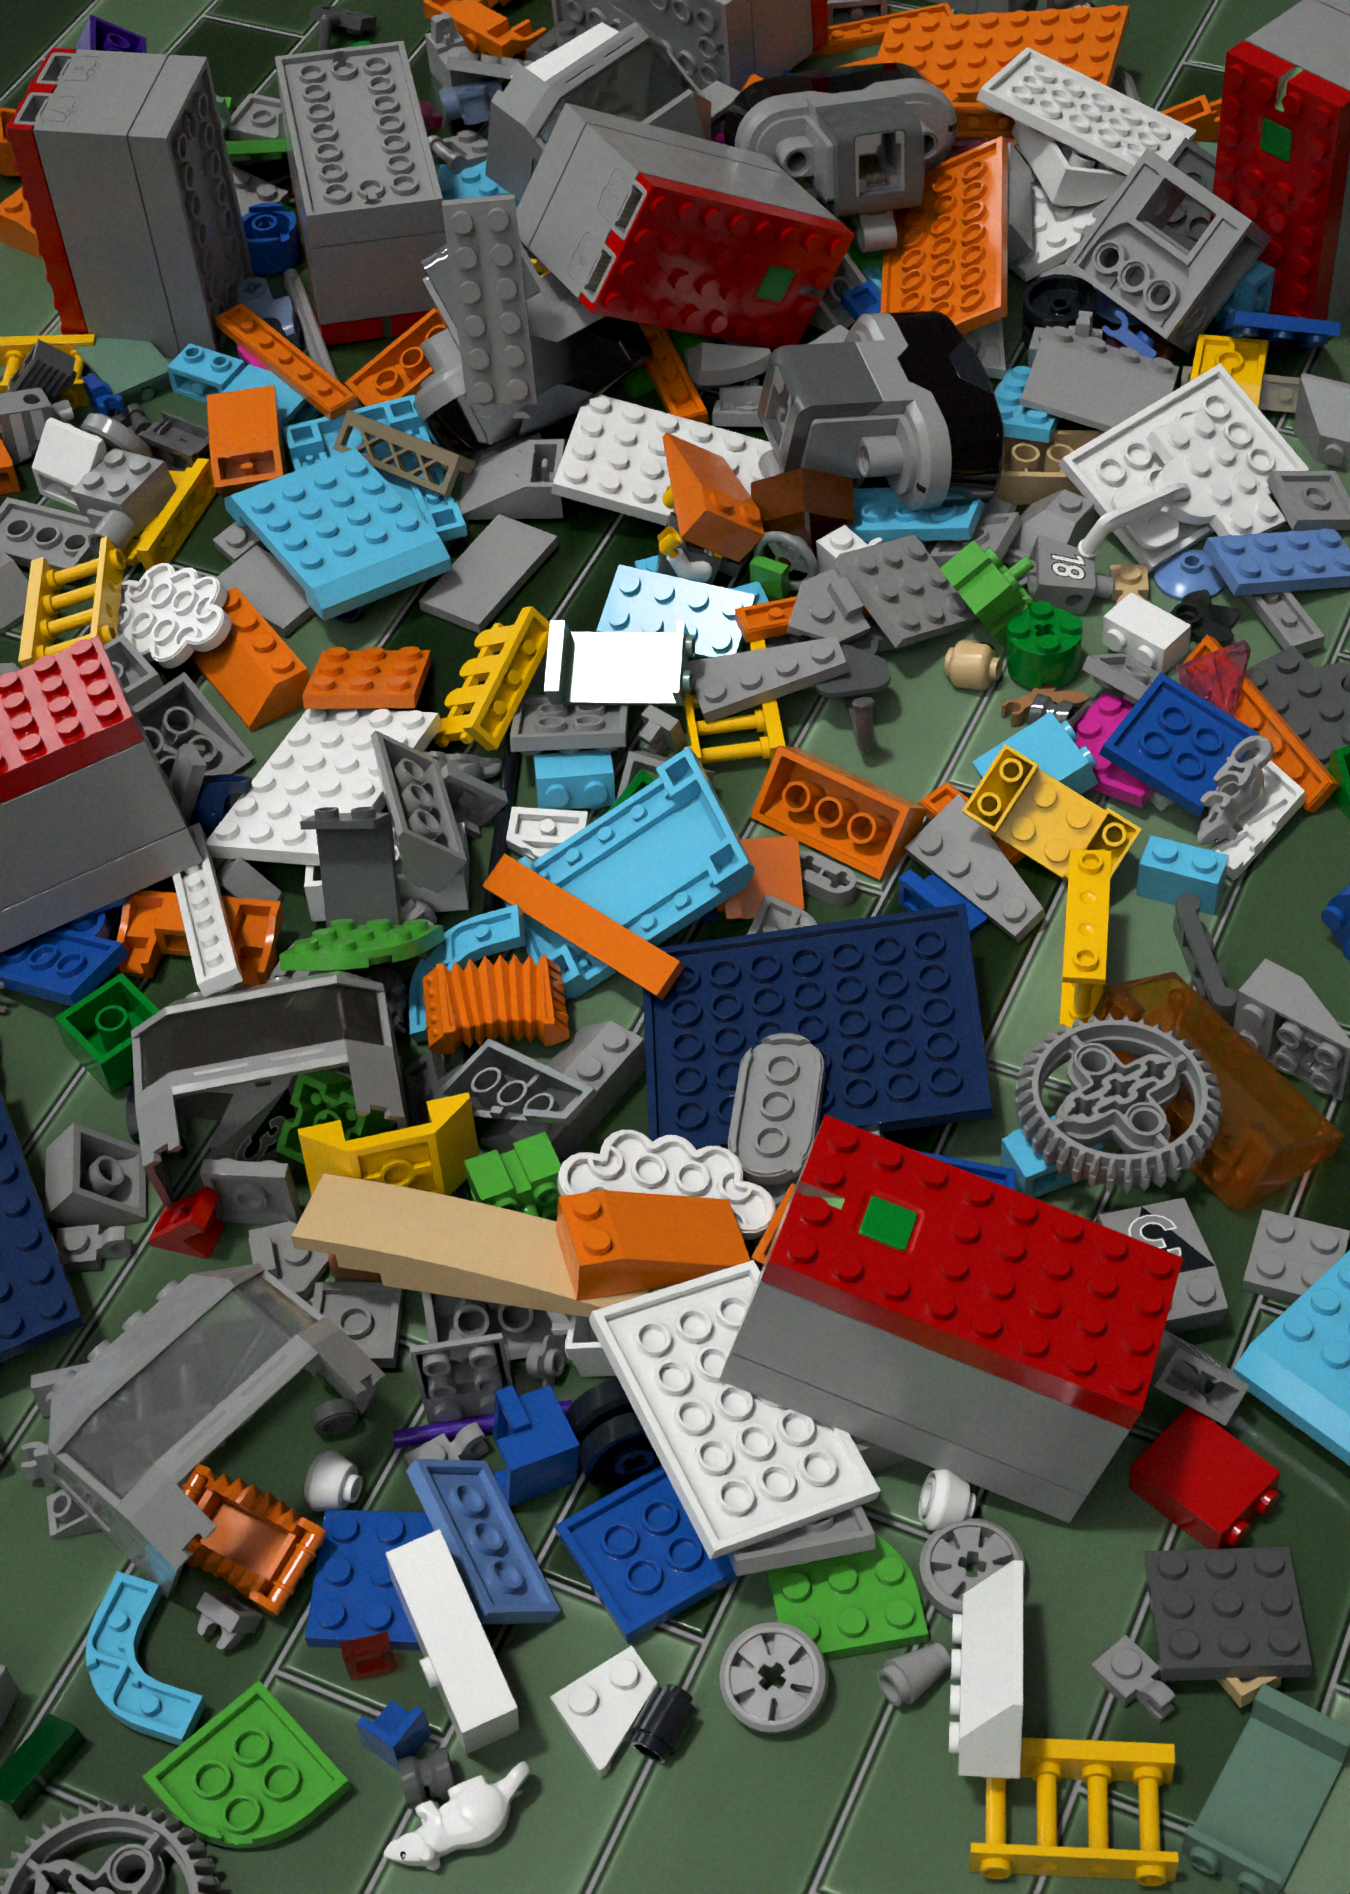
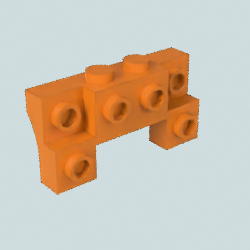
M488 0L423 1L424 15L429 20H431L432 16L440 15L444 12H448L451 15L457 32L465 41V46L471 53L479 54V58H481V54L501 58H512L515 54H519L527 59L526 49L547 33V29L544 27L532 33L531 21L528 19L509 29L508 18L491 10Z
M139 890L122 905L121 922L116 941L123 943L129 955L117 966L114 972L115 975L123 973L125 976L153 978L161 954L191 956L176 893ZM222 896L243 981L237 984H247L250 986L266 984L268 976L275 968L278 959L275 947L285 918L281 901Z

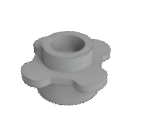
M548 1334L544 1337L543 1342H535L531 1345L527 1354L526 1368L530 1377L542 1379L543 1387L550 1385L552 1388L555 1383V1376H560L564 1370L565 1354L556 1345V1337Z

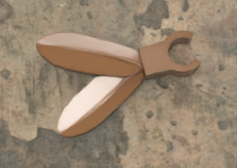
M1054 683L1042 684V689L1033 688L1030 695L1027 694L1017 699L1006 700L1002 704L1001 717L1012 713L1011 726L1021 724L1024 719L1028 718L1031 705L1038 693L1050 696L1052 701L1057 702V704L1063 700L1075 703L1076 708L1084 705L1089 700V695L1077 690L1057 691L1059 687L1054 688Z

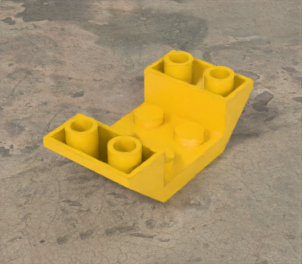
M1198 334L1190 381L1221 364L1259 409L1269 340Z
M1004 744L961 812L997 839L1067 882L1070 849L1111 851V878L1142 829L1111 809H1102L1038 769L1039 764Z
M469 1092L426 1101L430 1123L345 1141L341 1120L297 1129L311 1196L323 1173L450 1196L467 1179L464 1161L479 1155Z

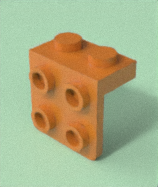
M792 835L741 839L756 870L746 888L716 907L717 913L724 912L725 921L754 919L766 893L804 910L798 839Z

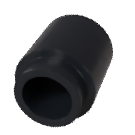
M668 1684L666 1688L655 1687L632 1728L634 1736L630 1741L631 1746L643 1756L655 1762L664 1763L668 1755L675 1754L697 1714V1710L691 1704L693 1697L682 1688L673 1684Z

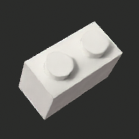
M1130 592L1103 616L1101 643L1115 652L1125 653L1154 670L1165 674L1189 652L1191 625Z

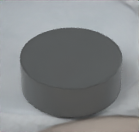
M346 1398L322 1403L310 1414L314 1431L322 1436H333L351 1429L358 1421L354 1402Z

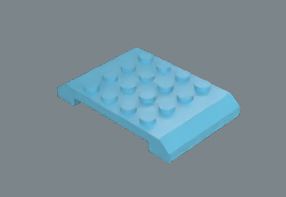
M415 394L351 410L431 443L426 428L413 406ZM346 413L333 421L327 417H322L282 427L294 471L342 453L334 450L333 447ZM354 427L346 447L351 449L364 444L360 430ZM369 434L371 439H373V438L376 437V436H373V435ZM385 440L374 446L378 460L381 461L392 455L388 441ZM397 445L399 451L404 449ZM415 452L402 458L406 472L420 467ZM425 457L427 462H429V461L432 460V459H429V458ZM395 462L389 464L396 467ZM438 465L430 469V473L434 483L442 486L445 477L441 466ZM373 466L441 537L442 542L467 536L465 521L457 502L455 503L452 494H450V497L442 495ZM423 473L418 476L425 479Z
M356 448L224 498L226 511L241 528L248 525L305 590L306 602L323 621L452 570L451 558L441 537Z
M689 746L656 768L660 778L534 862L526 855L519 859L518 862L654 946L664 942L746 888L756 869L698 757ZM524 914L526 940L524 947L528 956L530 955L537 965L541 956L546 955L548 959L560 966L562 982L565 985V1000L580 997L616 973L612 968Z
M1350 1250L1248 1346L1232 1371L1250 1386L1247 1390L1349 1466Z

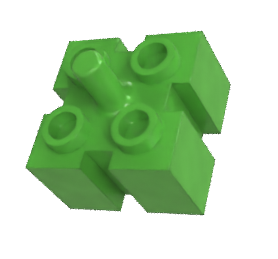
M973 540L939 569L974 614L1006 649L1007 624L1014 615L1029 609L1031 604L1035 602L1018 582V580L1034 568V564L1027 556H1024L1008 569L990 547L983 551L976 541Z
M329 1069L299 1074L290 1101L291 1105L298 1107L295 1118L285 1119L275 1151L305 1164L297 1129L341 1120L345 1141L371 1136L375 1132L385 1131L388 1119H384V1113L380 1110L371 1109V1113L367 1116H359L357 1114L353 1089H351V1079Z
M546 1131L514 1142V1149L499 1155L497 1149L464 1161L467 1179L472 1189L470 1190L472 1201L557 1222L558 1197L561 1196L557 1189V1177L561 1163Z

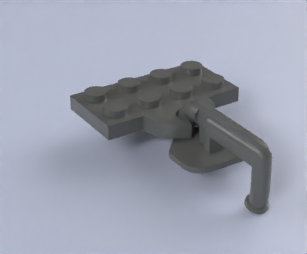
M873 617L865 618L871 627L868 634L847 644L840 645L850 672L815 684L816 691L824 697H844L857 747L863 754H869L874 747L872 706L875 704V701L869 697H862V694L881 691L891 681L887 661L879 657L878 654L880 651H895L915 646V643L895 648ZM785 634L766 638L765 644L766 648L817 639L802 634L801 637Z
M1292 645L1243 671L1328 770L1331 750L1350 744V665L1334 663L1314 668Z

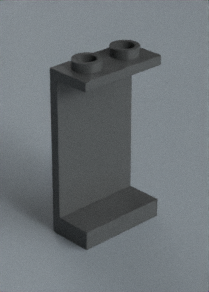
M369 806L353 808L351 813H339L338 807H323L315 809V815L300 821L301 830L316 829L327 928L330 927L331 921L338 919H354L355 925H367L368 921L375 919H390L391 925H402L391 813H376L375 807ZM390 955V960H389V961L384 962V963H380V964H389V963H391V962H392V956Z

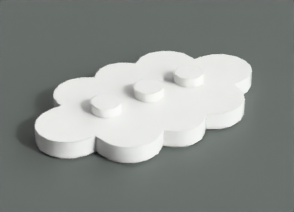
M168 563L155 565L147 570L139 581L127 580L122 582L118 636L124 634L148 663L155 660L163 668L172 669L178 667L191 656L194 650L200 652L210 651L219 646L228 636L232 621L230 616L222 609L227 599V590L216 578L212 576L202 577L193 568H183L177 571Z
M635 1130L614 1132L604 1140L600 1154L580 1152L567 1158L562 1163L557 1177V1189L561 1196L609 1190L729 1199L743 1240H753L763 1236L775 1213V1202L768 1191L757 1184L742 1181V1165L735 1154L720 1146H706L696 1150L688 1140L678 1135H665L652 1142L643 1133Z

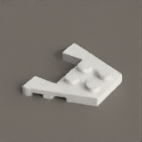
M1250 750L1241 763L1256 757L1260 750ZM1271 760L1262 768L1264 773V789L1260 799L1250 811L1239 817L1233 826L1237 831V838L1235 840L1226 839L1210 849L1229 855L1227 875L1232 880L1237 879L1305 802V790ZM1156 792L1149 800L1159 811L1175 803L1159 792Z

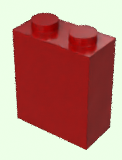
M1188 1406L1131 1464L1128 1488L1206 1549H1226L1228 1545L1235 1548L1244 1540L1251 1528L1249 1523L1258 1514L1266 1516L1274 1508L1280 1498L1277 1488L1281 1472L1206 1415Z

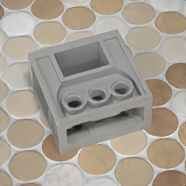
M1147 148L1064 265L1166 340L1189 353L1198 340V334H1203L1272 240V237L1242 213ZM1186 196L1215 216L1191 251L1161 231ZM1136 270L1134 276L1130 278L1131 274Z

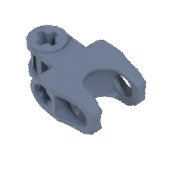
M486 76L471 84L442 88L438 93L446 121L449 122L462 118L466 125H471L489 120L491 100L498 89L503 91L499 78Z
M252 277L242 281L236 288L239 303L247 306L297 348L300 347L301 329L289 295L273 300L265 279Z

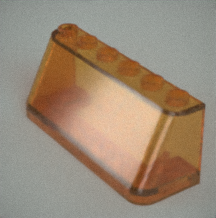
M1176 972L1107 985L1093 1012V1015L1099 1021L1105 1020L1110 1012L1114 1020H1122L1128 1014L1130 1021L1139 1022L1144 1017L1147 1025L1152 1027L1161 1022L1163 1032L1168 1033L1176 1029L1178 1041L1189 1038L1191 1050L1201 1049L1202 1061L1210 1062L1211 1073L1217 1075V1088H1220L1222 1096V1113L1219 1120V1130L1215 1134L1213 1145L1209 1151H1206L1201 1162H1195L1192 1170L1228 1207L1243 1209L1253 1206L1334 1154L1344 1135ZM1112 1051L1124 1065L1143 1057L1127 1052ZM1180 1083L1176 1098L1163 1110L1170 1125L1169 1143L1178 1139L1188 1130L1194 1117V1101L1183 1083Z

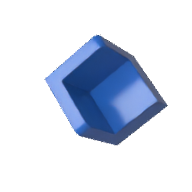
M392 1700L374 1723L363 1715L356 1722L363 1746L398 1771V1759L412 1755L415 1756L432 1734L424 1710L415 1706L411 1712H408Z

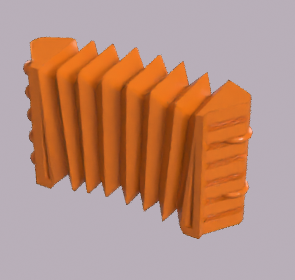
M515 954L509 964L499 955L494 965L484 955L478 968L469 958L464 971L456 961L451 972L444 963L436 964V967L422 978L424 994L422 1000L425 1004L427 1024L425 1031L428 1034L429 1050L447 1055L455 1054L462 1042L471 1049L474 1039L481 1047L485 1037L495 1041L498 1035L507 1044L511 1033L518 1043L523 1035L526 1036L530 1044L537 1035L544 1046H552L568 1040L570 1037L568 1029L569 1015L565 1007V985L562 982L560 966L548 959L546 955L541 956L537 965L529 955L522 965Z
M199 1464L186 1484H182V1490L216 1525V1529L205 1540L198 1534L187 1547L193 1555L186 1561V1564L193 1570L199 1566L205 1573L210 1572L216 1578L221 1576L248 1600L251 1599L262 1611L271 1616H278L285 1609V1603L290 1595L294 1594L298 1581L304 1577V1571L316 1557L317 1549L323 1545V1539L327 1531L310 1520L301 1517L294 1508L290 1509L282 1499L278 1501L269 1490L263 1493L254 1483L249 1486L241 1477L233 1481L226 1473L219 1477L211 1468Z

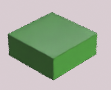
M756 554L749 563L751 583L760 582L765 595L780 600L784 599L790 592L788 565Z

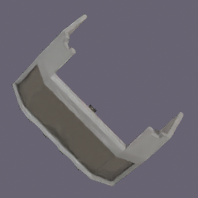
M607 1L605 9L620 19L619 32L545 82L515 61L508 72L513 77L504 92L498 89L491 100L485 175L508 193L515 194V198L521 201L565 103L710 140L711 102L706 99L655 33Z
M342 970L312 971L308 976L293 979L286 976L275 977L266 984L255 986L237 984L227 992L213 993L206 997H203L201 992L191 993L185 999L173 1001L131 1030L135 1109L143 1168L165 1207L174 1203L167 1154L178 1152L182 1149L175 1099L178 1097L255 1083L257 1088L271 1085V1080L349 1066L356 1111L359 1116H367L371 1113V1109L380 1110L384 1113V1119L397 1121L399 1129L411 1127L392 1015L383 983Z

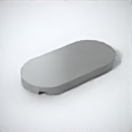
M777 1033L762 1039V1044L754 1049L751 1047L744 1054L739 1067L728 1136V1150L738 1157L742 1165L743 1177L761 1185L781 1184L799 1176L818 1133L826 1078L825 1064L819 1049L811 1045V1041L804 1036L794 1033Z

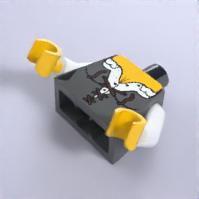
M671 485L668 486L663 494L662 502L667 508L674 509V512H670L664 530L657 536L659 552L656 573L713 585L717 572L736 578L741 561L736 562L681 538Z

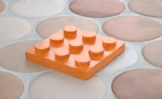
M407 646L399 650L368 647L362 651H348L344 647H333L322 651L302 694L303 708H416L432 664L431 650H420V648L415 646Z

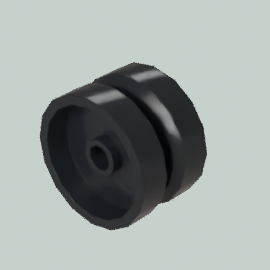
M1053 274L1041 277L1030 283L1024 291L1022 340L1026 347L1029 349L1035 327L1046 328V326L1053 328L1061 326L1068 329L1069 325L1076 326L1079 311L1093 312V328L1096 329L1098 293L1093 285L1082 278L1067 274Z
M618 1378L605 1381L587 1390L568 1409L566 1418L580 1444L579 1462L586 1479L593 1486L604 1489L621 1488L662 1465Z

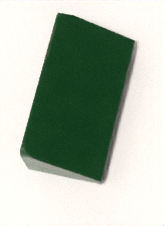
M49 1713L0 1769V1805L20 1819L85 1744L86 1741L80 1730L73 1724Z

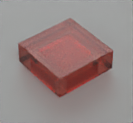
M388 1631L340 1643L343 1660L349 1677L352 1680L397 1668L395 1653Z

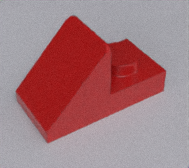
M206 1186L165 1207L147 1243L164 1250L203 1259L209 1258L224 1229V1224L215 1218L216 1212L213 1211L220 1195Z

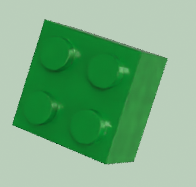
M120 973L56 1016L55 1021L65 1047L113 1094L134 1079L131 1030L160 1010L123 973ZM175 1038L167 1048L173 1047L176 1050L178 1049Z

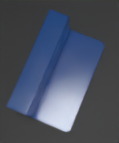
M909 869L898 877V903L906 910L915 911L966 903L970 936L987 924V916L935 874H931L923 880Z

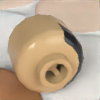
M961 640L955 647L948 649L944 673L946 677H950V681L955 687L985 691L990 687L993 680H999L1002 672V658H997L996 650L992 644Z

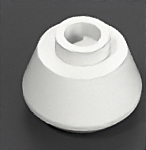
M333 1449L327 1450L317 1455L309 1468L304 1487L305 1500L311 1509L316 1512L345 1509L349 1503H354L358 1499L362 1489V1477L358 1475L356 1465Z
M935 1469L928 1474L921 1491L918 1510L919 1519L927 1530L936 1531L942 1527L961 1522L964 1518L972 1517L976 1496L970 1492L969 1483L946 1469Z

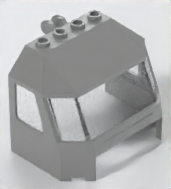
M259 1263L190 1274L181 1283L176 1279L172 1280L157 1294V1304L146 1313L142 1309L135 1312L121 1327L125 1331L112 1343L108 1339L102 1341L87 1356L90 1362L77 1374L73 1370L68 1371L52 1387L55 1393L51 1396L46 1472L149 1581L160 1585L163 1595L167 1599L175 1592L183 1565L193 1555L187 1546L198 1534L205 1540L216 1529V1525L177 1484L238 1428L241 1429L250 1421L253 1414L304 1368L313 1377L321 1374L343 1398L352 1400L356 1411L361 1416L369 1410L386 1376L341 1328L266 1271Z

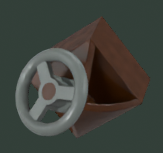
M801 468L751 482V498L760 509L765 534L753 548L754 557L756 554L765 557L764 548L768 544L776 556L775 561L787 564L789 572L794 569L808 573L802 580L789 579L790 591H799L802 581L819 574L818 563L814 556V553H816V541L844 525L849 527L854 522L853 478Z

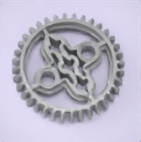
M1109 1012L1105 1020L1099 1021L1092 1014L1086 1024L1076 1018L1072 1024V1029L1061 1024L1057 1034L1048 1032L1044 1042L1036 1043L1033 1053H1028L1024 1066L1019 1071L1015 1096H1017L1015 1110H1017L1019 1128L1024 1129L1025 1142H1032L1034 1154H1043L1045 1166L1057 1163L1056 1170L1058 1174L1062 1175L1068 1171L1071 1172L1074 1184L1081 1178L1088 1180L1091 1189L1097 1183H1103L1108 1193L1114 1185H1122L1127 1194L1132 1185H1138L1145 1192L1151 1181L1161 1188L1166 1182V1177L1177 1181L1178 1177L1181 1176V1171L1190 1173L1195 1162H1201L1206 1151H1209L1213 1145L1215 1134L1219 1130L1222 1096L1220 1088H1217V1075L1211 1073L1210 1062L1202 1061L1201 1049L1191 1050L1189 1038L1178 1041L1176 1029L1165 1033L1163 1032L1161 1022L1152 1027L1147 1025L1144 1017L1139 1022L1130 1021L1128 1014L1122 1020H1114ZM1112 1051L1127 1052L1143 1057L1124 1065ZM1068 1062L1067 1078L1073 1092L1060 1105L1056 1113V1119L1051 1121L1043 1108L1042 1089L1047 1078L1057 1068ZM1180 1083H1183L1194 1101V1117L1188 1130L1178 1139L1169 1143L1170 1125L1163 1110L1176 1098ZM1112 1138L1125 1154L1106 1153L1090 1147Z
M120 1798L113 1811H110L106 1802L99 1800L94 1813H90L87 1806L80 1804L78 1817L70 1819L67 1813L61 1811L59 1816L60 1825L52 1828L49 1823L42 1822L41 1829L44 1835L38 1840L26 1835L25 1843L28 1849L24 1854L11 1850L10 1858L15 1864L13 1869L0 1868V1878L5 1883L0 1885V1894H29L34 1885V1894H65L61 1892L62 1890L68 1892L67 1894H70L72 1891L75 1894H161L166 1876L163 1860L169 1854L181 1868L187 1882L189 1894H217L221 1889L218 1878L212 1876L216 1871L212 1859L206 1858L208 1852L204 1844L199 1841L195 1842L196 1836L190 1828L182 1829L180 1820L174 1817V1815L166 1819L164 1811L157 1806L148 1814L146 1805L140 1801L130 1811L126 1801ZM126 1837L147 1841L144 1846L127 1844L118 1848L97 1874L76 1862L67 1859L59 1860L78 1847L102 1839ZM146 1870L139 1881L125 1883L127 1877L132 1872Z

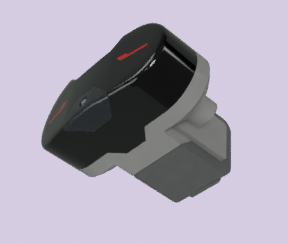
M903 63L844 66L759 80L746 87L737 95L728 109L724 122V140L726 145L767 155L802 188L807 190L811 187L836 218H840V222L855 234L852 241L862 253L896 248L897 231L893 220V210L921 206L925 186L924 170L940 164L947 157L953 147L957 134L956 112L947 96L924 73L913 66Z
M521 241L520 247L537 404L467 405L447 244L438 248L434 254L420 261L425 278L422 279L424 289L446 329L420 344V348L434 373L420 384L421 390L417 392L413 406L434 445L473 461L481 455L505 448L538 433H541L542 438H545L574 423L580 407L589 404L590 399L596 398L601 394L608 397L614 396L644 371L654 358V351L638 322L591 313L552 272L541 277L539 276ZM518 412H524L530 418H513V416ZM483 416H490V417H492V418H481V417H483Z
M931 310L862 314L851 327L844 342L786 345L775 349L770 355L758 406V417L772 446V450L765 452L758 462V467L764 479L805 468L853 478V489H857L865 478L885 476L893 492L910 510L952 508L954 505L960 507L971 505L972 501L978 499L988 504L994 498L1000 483L1004 462L1005 441L1002 416L990 378L978 355L954 322L944 313Z

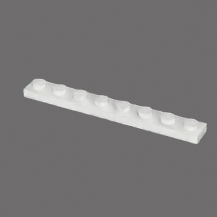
M199 822L190 826L189 830L203 862L173 875V881L197 985L203 997H206L213 993L220 994L229 991L235 984L242 982L243 978L211 854L206 845L207 838Z

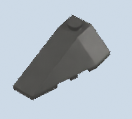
M488 1038L432 1098L435 1100L469 1092L474 1117L569 1125L598 1093L595 1088Z

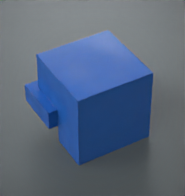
M513 1385L495 1391L493 1440L507 1468L494 1472V1477L508 1506H514L575 1483L580 1444L551 1386L548 1385L521 1396L517 1395Z

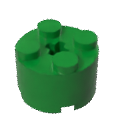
M1035 601L1029 609L1014 615L1007 624L1006 663L1010 677L1023 686L1042 689V684L1054 683L1055 688L1073 681L1080 672L1083 633L1081 618L1063 609L1053 607L1047 601Z

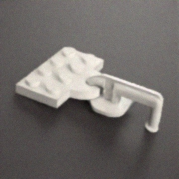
M1202 409L1157 428L1150 433L1147 441L1165 464L1157 476L1155 488L1134 482L1118 489L1111 498L1113 511L1102 515L1086 537L1079 542L1078 551L1085 558L1095 557L1098 555L1100 544L1110 532L1126 526L1141 546L1156 550L1176 540L1180 521L1192 525L1209 523L1218 536L1271 533L1280 529L1287 520L1205 410Z

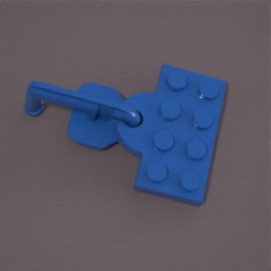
M163 880L141 890L154 891ZM135 893L1 952L0 981L5 983V988L68 1006L75 1005L89 995L106 977L113 974L117 966L129 955L123 943L109 940V937L120 926L122 905Z

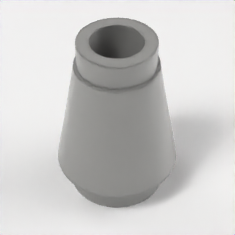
M935 1642L930 1646L886 1660L883 1669L877 1672L878 1684L885 1697L893 1705L900 1706L903 1703L911 1705L945 1671L951 1668V1658L946 1649L940 1643Z

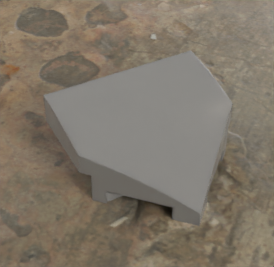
M752 377L744 380V386L723 385L719 387V400L715 402L712 412L713 426L763 427L758 417V406L763 386H760L758 378Z
M183 744L177 751L169 780L188 827L207 768L203 760L205 745Z
M446 764L441 769L455 821L456 823L464 822L466 835L474 839L481 838L479 826H484L508 803L506 791Z

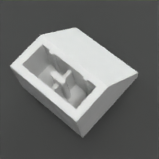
M50 417L45 423L32 465L39 493L79 510L70 491L107 454L104 440L95 434L87 433L69 423H64Z

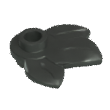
M1199 590L1185 595L1182 602L1176 605L1170 614L1190 624V636L1195 637L1199 641H1202L1206 635L1214 637L1220 644H1225L1234 639L1230 628L1236 623L1240 610L1211 604V596L1208 590Z

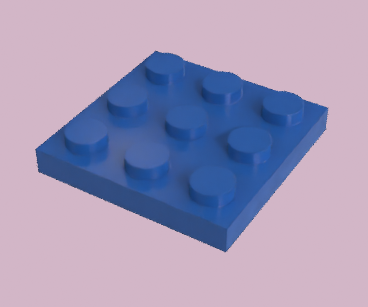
M1236 310L1218 320L1216 335L1269 340V347H1279V344L1293 343L1292 349L1313 351V348H1320V345H1327L1328 341L1339 337L1341 322Z
M1160 672L1103 744L1099 755L1199 818L1207 808V806L1202 805L1200 799L1208 791L1216 790L1217 784L1213 778L1218 770L1227 762V757L1231 756L1235 746L1243 739L1260 734ZM1250 750L1246 751V752L1238 759V762H1239V763H1241V761L1244 759V757L1247 755V753H1248Z
M662 1465L555 1525L557 1536L627 1643L743 1576H736L727 1554L712 1560L709 1559Z
M325 1510L322 1528L327 1531V1534L323 1539V1545L319 1547L305 1634L307 1646L421 1651L391 1581L386 1552L434 1532L426 1512Z

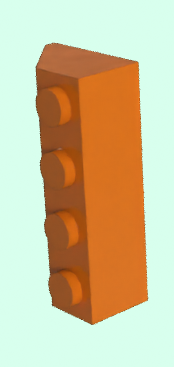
M234 587L227 591V599L222 608L232 621L228 636L219 646L210 651L200 652L194 650L189 659L247 729L252 732L303 706L302 694L310 677L308 668L240 590Z
M778 746L750 817L788 836H795L798 841L878 880H883L905 855L906 850L904 847L918 834L928 809L800 748Z

